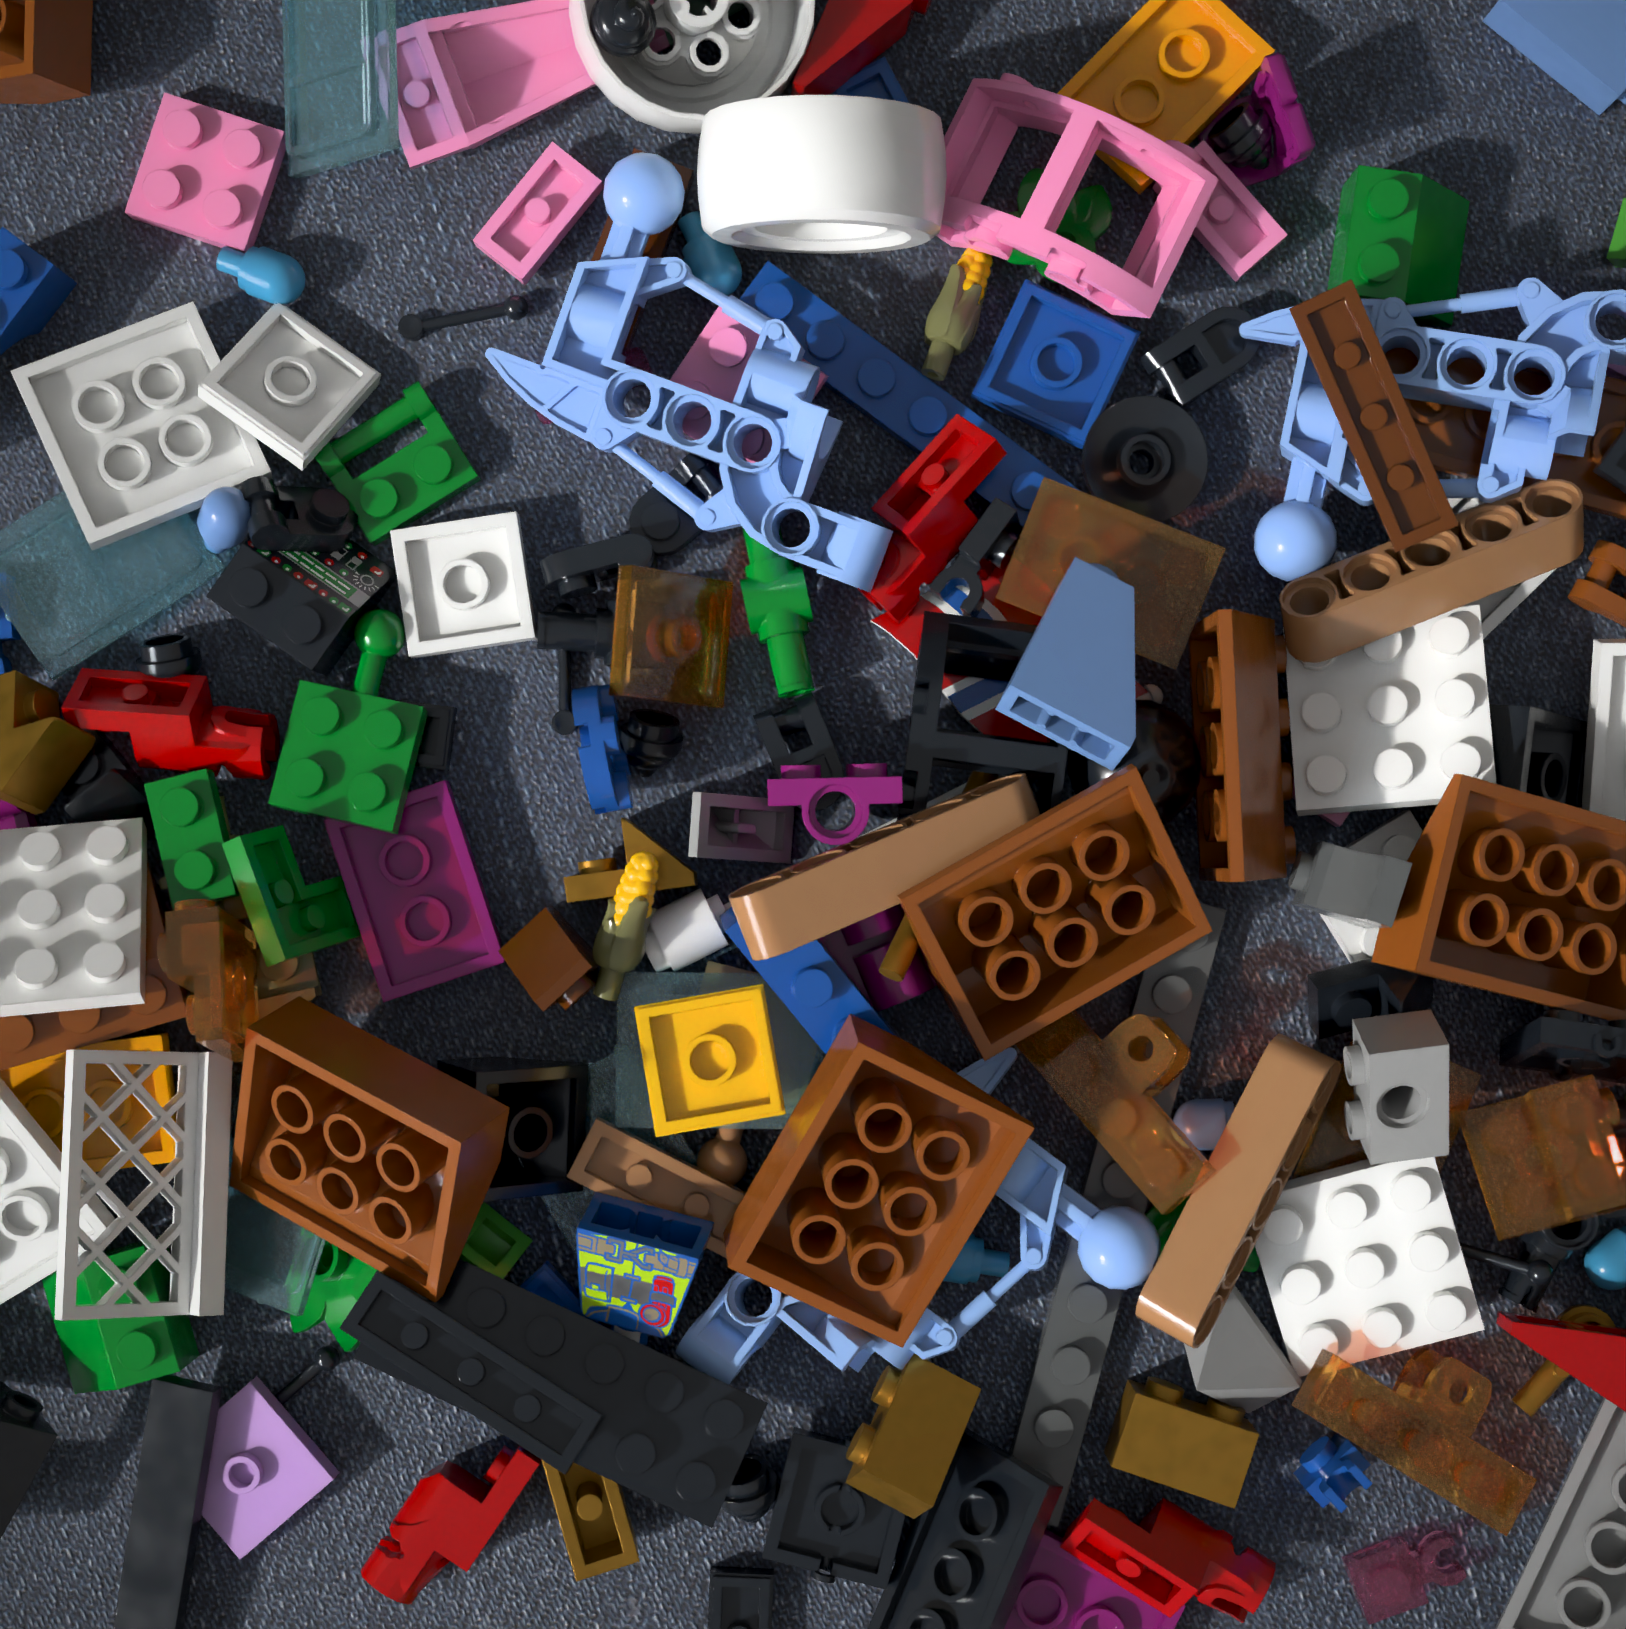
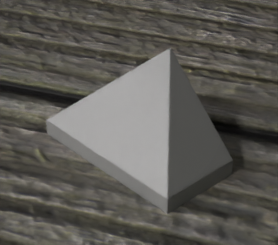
M693 792L688 857L791 864L795 806H768V798Z
M1235 1285L1205 1341L1195 1349L1184 1343L1196 1390L1228 1405L1243 1408L1246 1410V1413H1250L1299 1388L1302 1384L1301 1378Z

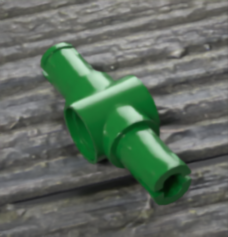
M742 527L749 565L744 568L746 578L740 579V585L751 634H758L760 643L767 644L779 698L794 697L812 692L815 688L804 636L809 633L808 622H813L814 620L802 566L795 567L794 560L778 555L751 538ZM779 527L780 539L784 543L781 527Z

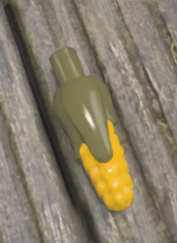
M967 248L957 264L951 265L945 284L927 316L924 328V341L930 346L921 369V373L932 380L943 381L953 356L963 353L972 342L978 328L984 296L988 289L987 279L991 274L990 267L993 264V255Z
M641 851L632 855L630 861L625 866V873L621 876L620 884L616 888V894L613 899H608L607 911L595 936L592 949L594 962L601 966L593 991L594 995L609 1001L618 1000L626 972L634 970L644 956L648 926L657 911L652 905L654 904V894L656 891L655 883L659 878L657 872L659 863L651 852Z

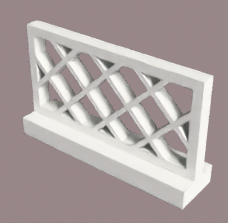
M66 1050L55 1320L224 1315L233 1052ZM86 1064H106L123 1083L101 1107L85 1092ZM124 1064H138L142 1066L132 1075ZM159 1065H178L177 1094L162 1108L141 1083ZM132 1093L153 1118L129 1140L108 1116ZM84 1110L90 1115V1118L85 1123ZM177 1111L175 1122L171 1116ZM100 1126L121 1150L96 1174L82 1159L83 1141ZM163 1127L175 1140V1158L159 1173L140 1153L139 1149ZM130 1159L151 1183L126 1207L106 1183ZM81 1177L88 1183L82 1190ZM173 1178H174V1189H173V1188L171 1187V1185L169 1184V1182H170ZM160 1192L173 1206V1220L165 1232L156 1239L136 1216ZM97 1193L118 1217L93 1242L79 1227L80 1209ZM128 1226L148 1249L123 1274L103 1250ZM172 1243L170 1254L166 1248ZM78 1244L85 1250L79 1257ZM156 1259L170 1272L169 1301L150 1302L133 1284ZM94 1260L115 1284L96 1304L76 1305L77 1277ZM124 1293L133 1301L130 1303H115Z

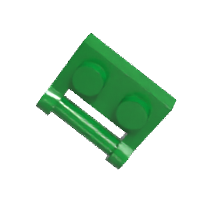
M419 381L402 390L405 397L333 442L329 441L315 456L337 491L348 500L350 509L358 514V525L373 546L391 537L390 530L407 527L481 480ZM419 418L428 433L358 477H353L346 466L347 462Z

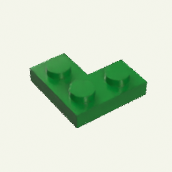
M283 825L240 835L222 843L232 877L236 882L252 925L255 939L259 944L267 967L361 937L342 876L305 886Z

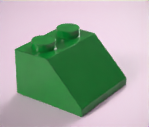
M1358 165L1342 186L1327 291L1352 279L1360 299L1385 300L1389 297H1397L1405 305L1456 298L1470 201L1423 174ZM1454 312L1413 317L1417 324L1449 328L1452 326Z
M142 1241L104 1251V1253L125 1274L148 1248ZM156 1259L133 1284L150 1302L169 1301L170 1272ZM94 1260L77 1277L76 1305L96 1304L115 1284ZM57 1270L42 1279L74 1394L118 1390L176 1373L200 1356L188 1315L69 1321L55 1320ZM124 1293L115 1303H130L133 1301Z

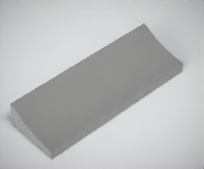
M1606 1398L1602 1400L1495 1629H1626V1412Z

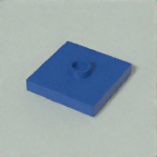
M1025 279L970 398L1083 449L1086 435L1094 421L1104 412L1141 332Z

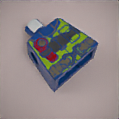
M595 1192L576 1232L580 1311L586 1318L611 1324V1330L645 1346L648 1343L649 1335L661 1338L670 1336L709 1242L714 1222Z

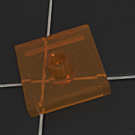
M636 565L619 566L609 696L704 708H724L733 582Z

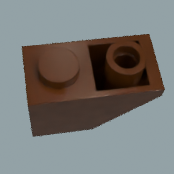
M553 906L545 907L498 950L530 997L543 1012L558 1003L566 1011L595 987L597 976L593 971L599 965L593 960L592 948Z

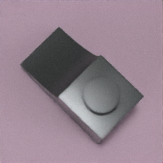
M1325 841L1312 843L1309 853L1304 851L1298 853L1290 873L1288 887L1296 890L1292 905L1363 928H1392L1413 863L1389 855L1352 850Z

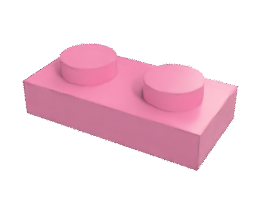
M1203 140L1193 148L1201 157L1198 164L1219 178L1192 234L1229 276L1237 282L1281 244L1288 234ZM1155 182L1152 189L1159 195L1163 186Z
M552 141L475 236L473 242L477 248L522 284L526 285L604 189L603 183Z

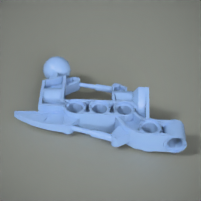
M640 152L619 160L605 178L603 198L607 214L612 219L613 224L601 258L598 261L577 263L542 364H536L492 347L486 350V358L505 382L530 406L556 425L593 443L596 448L604 452L616 453L652 481V486L693 517L700 529L708 532H717L742 526L751 538L778 555L815 568L819 574L871 593L893 531L841 511L835 513L809 503L843 425V421L828 416L829 409L812 403L820 377V367L802 361L805 353L804 348L789 327L780 319L767 317L733 295L728 297L694 276L691 268L678 257H642L649 236L669 228L681 213L685 194L682 177L670 161L658 154ZM687 286L720 306L723 313L760 335L745 367L733 403L624 364L626 357L621 353L638 306L644 308L647 299ZM646 385L651 394L649 408L641 416L629 418L625 413L623 405L626 394L635 386ZM706 407L712 419L709 431L700 439L688 440L682 428L683 419L693 408ZM752 430H768L772 439L770 453L762 461L755 463L747 462L742 453L744 438ZM643 435L719 463L723 489L707 502H704L665 471L660 472L626 445ZM803 512L809 519V536L801 545L792 548L787 547L780 539V523L790 513Z
M1532 277L1522 280L1519 286L1460 294V298L1405 305L1397 297H1389L1385 300L1361 299L1384 354L1394 348H1406L1411 350L1418 359V364L1412 371L1405 374L1393 373L1403 398L1491 412L1478 478L1439 479L1447 499L1478 498L1481 502L1493 503L1521 491L1524 477L1547 480L1553 453L1584 457L1588 435H1595L1607 365L1609 363L1626 366V338L1622 340L1604 338L1596 327V320L1606 314H1617L1626 320V290L1623 289L1582 292L1562 300L1539 279ZM1517 306L1526 329L1518 336L1517 341L1420 327L1417 326L1413 317L1461 311V314ZM1285 308L1242 323L1239 327V333L1241 337L1294 347L1300 344L1280 441L1281 455L1291 461L1283 503L1273 506L1260 519L1254 532V551L1260 565L1274 577L1284 581H1293L1328 566L1336 551L1337 531L1331 517L1322 510L1326 486L1339 494L1341 492L1359 505L1370 506L1374 502L1354 456L1349 451L1347 440L1289 308ZM1459 358H1471L1482 366L1484 376L1478 382L1462 385L1450 378L1447 367ZM1536 368L1542 370L1548 376L1551 387L1540 395H1528L1517 388L1514 376L1523 369Z
M1009 1047L986 1061L983 1059L978 1060L957 1074L991 1095L1017 1059V1052L1014 1048ZM1028 1138L995 1195L1020 1214L1021 1261L987 1292L983 1290L951 1321L947 1322L926 1308L902 1348L771 1287L772 1303L769 1309L764 1314L754 1317L745 1309L743 1299L747 1287L756 1280L737 1272L729 1279L710 1307L696 1319L677 1346L676 1354L694 1369L730 1385L751 1356L764 1346L781 1321H783L843 1372L850 1366L859 1373L874 1352L902 1370L914 1353L920 1358L927 1360L955 1350L960 1343V1338L996 1306L995 1302L1030 1270H1042L1047 1265L1056 1226H1059L1078 1241V1256L1086 1273L1095 1282L1109 1289L1127 1290L1146 1281L1160 1256L1161 1241L1155 1225L1145 1214L1126 1206H1110L1101 1210L1066 1184L1068 1175L1066 1165Z

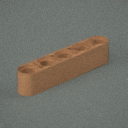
M1563 479L1539 481L1493 503H1484L1456 514L1458 526L1401 551L1395 552L1391 541L1291 581L1283 588L1279 597L1288 653L1295 659L1303 662L1317 663L1326 661L1574 561L1580 556L1584 548L1583 494L1580 488L1574 483Z
M1016 773L1008 775L749 883L732 892L728 898L752 959L755 961L769 959L900 904L897 895L1041 814L1026 774Z
M1277 1034L1270 1041L1141 1291L1135 1311L1137 1318L1194 1349L1198 1348L1205 1341L1214 1327L1336 1086L1341 1070L1340 1061L1283 1034Z

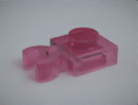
M1437 1530L1428 1533L1422 1538L1418 1548L1413 1551L1409 1550L1407 1542L1400 1535L1341 1557L1362 1615L1369 1625L1429 1603L1423 1588L1424 1584L1435 1582L1441 1586H1453L1467 1577L1465 1569L1458 1562L1450 1563L1444 1567L1435 1565L1437 1554L1441 1550L1455 1545L1453 1537L1447 1531Z

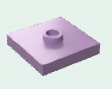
M257 1376L218 1409L202 1516L240 1560L340 1473Z

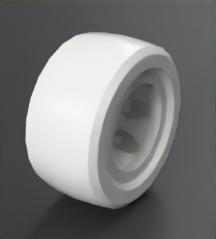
M569 0V18L575 47L590 78L611 103L635 120L669 132L700 134L704 115L711 109L737 101L773 97L782 94L800 67L814 30L815 0H710L711 9L705 6L701 12L702 16H695L689 13L690 4L687 0H657L652 4L657 22L656 29H663L670 33L674 43L672 51L668 54L659 55L648 46L637 55L617 57L603 50L592 34L590 14L596 0ZM735 3L744 4L749 12V26L747 28L738 29L731 24L728 19L730 6ZM711 40L718 45L721 50V58L717 64L707 66L699 61L696 55V48L700 42Z
M790 95L747 99L728 103L711 109L704 115L698 149V201L703 231L714 240L735 247L762 251L845 254L910 248L922 245L940 233L947 179L946 148L941 117L934 111L910 103L873 97Z

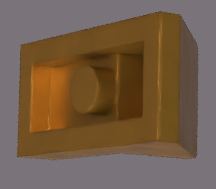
M14 670L0 675V799L37 815L46 812L92 749L96 738L92 734L59 718L58 692Z
M621 817L627 863L632 855L641 851L653 853L659 863L657 870L659 878L655 883L656 891L698 885L696 871L628 818ZM616 857L578 862L579 875L563 877L567 903L613 897L616 894V888L620 884V879L625 873V869L617 870Z

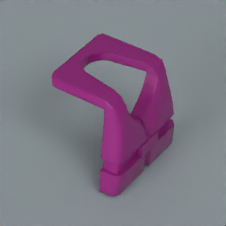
M1279 52L1264 57L1261 64L1262 71H1259L1251 95L1233 100L1197 136L1199 143L1204 140L1213 150L1215 145L1208 138V134L1217 121L1240 103L1249 102L1254 110L1263 109L1273 124L1274 157L1269 159V166L1262 170H1256L1249 165L1243 168H1236L1231 164H1226L1245 187L1286 173L1310 156L1316 144L1303 106L1296 101L1298 92L1285 55Z

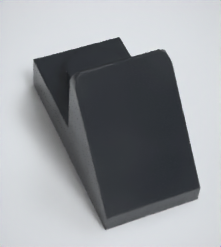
M82 729L95 736L96 740L92 749L62 788V791L70 799L64 810L78 823L143 818L147 828V841L155 836V830L145 792V783L104 732Z
M1372 958L1308 974L1309 1025L1320 1040L1353 1031L1352 1019L1428 1010L1433 1001V977L1371 962Z

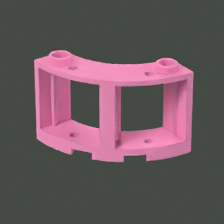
M1003 73L999 80L973 78L944 136L947 173L941 229L940 233L936 236L951 247L971 248L1005 260H1009L1013 250L1020 251L1048 263L1044 272L1046 277L1082 295L1111 315L1151 318L1219 178L1198 164L1201 157L1190 146L1175 140L1163 142L1140 128L1090 105L1034 87L1017 75ZM1018 127L1034 128L1061 135L1021 218L981 205ZM1097 149L1136 168L1163 186L1123 268L1056 234V230Z

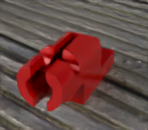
M956 414L871 508L883 524L893 531L871 593L859 588L857 589L880 611L884 608L890 618L898 624L921 600L920 585L923 583L930 585L935 577L944 570L945 566L959 552V546L978 522L977 517L964 501L1007 454L997 439L959 414Z
M81 668L61 707L64 721L80 729L101 732H130L135 758L139 767L178 771H197L207 768L213 770L215 777H218L223 765L235 778L268 780L271 776L269 763L266 761L277 762L280 750V734L275 715L263 713L255 709L213 706L207 676L183 674L171 678H157L137 671Z
M504 1445L483 1476V1479L492 1484L491 1487L448 1460L430 1470L420 1478L418 1484L391 1522L389 1527L391 1536H386L380 1540L362 1567L361 1576L386 1597L408 1605L413 1603L419 1592L450 1561L467 1572L539 1466L541 1459L520 1445L515 1451Z
M1094 1498L1069 1525L1059 1546L1169 1618L1194 1595L1200 1603L1229 1614L1236 1620L1244 1623L1248 1611L1254 1614L1261 1604L1276 1571L1275 1562L1250 1546H1247L1239 1555H1236L1231 1542L1233 1539L1232 1535L1225 1530H1216L1165 1498H1162L1142 1519L1139 1526L1131 1522L1119 1510L1108 1507Z

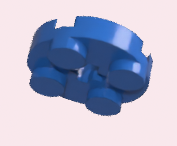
M613 684L592 685L572 689L574 725L581 726L579 727L581 747H578L592 810H595V815L633 808L628 775H631L629 755L622 750L616 723V721H619V711Z

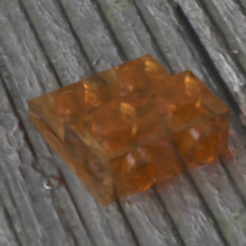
M189 899L178 901L174 904L175 911L165 912L166 932L160 933L158 936L157 954L160 967L163 972H167L168 979L194 993V995L187 997L185 1013L189 1032L191 1035H196V1042L233 1062H242L247 1027L259 1020L257 956L254 932L235 919L233 915L228 914L219 906H215V902L212 900Z
M1593 1074L1530 1090L1524 1096L1462 1111L1457 1116L1498 1241L1626 1209V1150L1620 1152L1612 1130V1126L1619 1125L1620 1113L1612 1091L1608 1087L1598 1089Z

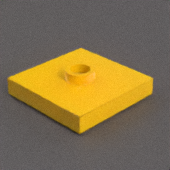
M764 984L634 1007L656 1137L786 1114Z

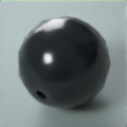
M1136 700V738L1129 751L1113 771L1069 749L1068 774L1075 795L1132 763L1137 767L1163 824L1173 820L1189 805L1200 782L1201 756L1190 727L1174 710L1153 700Z

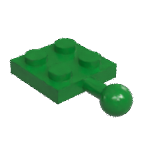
M374 609L363 614L357 621L354 629V639L362 654L352 691L304 680L299 681L268 804L276 808L398 835L428 710L422 706L378 697L386 661L401 650L406 638L404 624L393 612L386 609Z

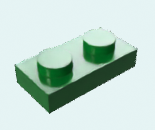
M205 768L144 784L173 910H184L239 896V890L232 877L231 869L222 847V843L229 841L230 838L213 770Z

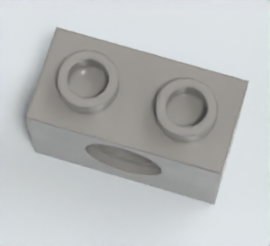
M1431 1009L1352 1019L1353 1045L1345 1046L1343 1049L1346 1078L1349 1085L1354 1086V1100L1346 1101L1344 1105L1345 1122L1350 1139L1352 1141L1360 1140L1371 1165L1449 1155V1043Z

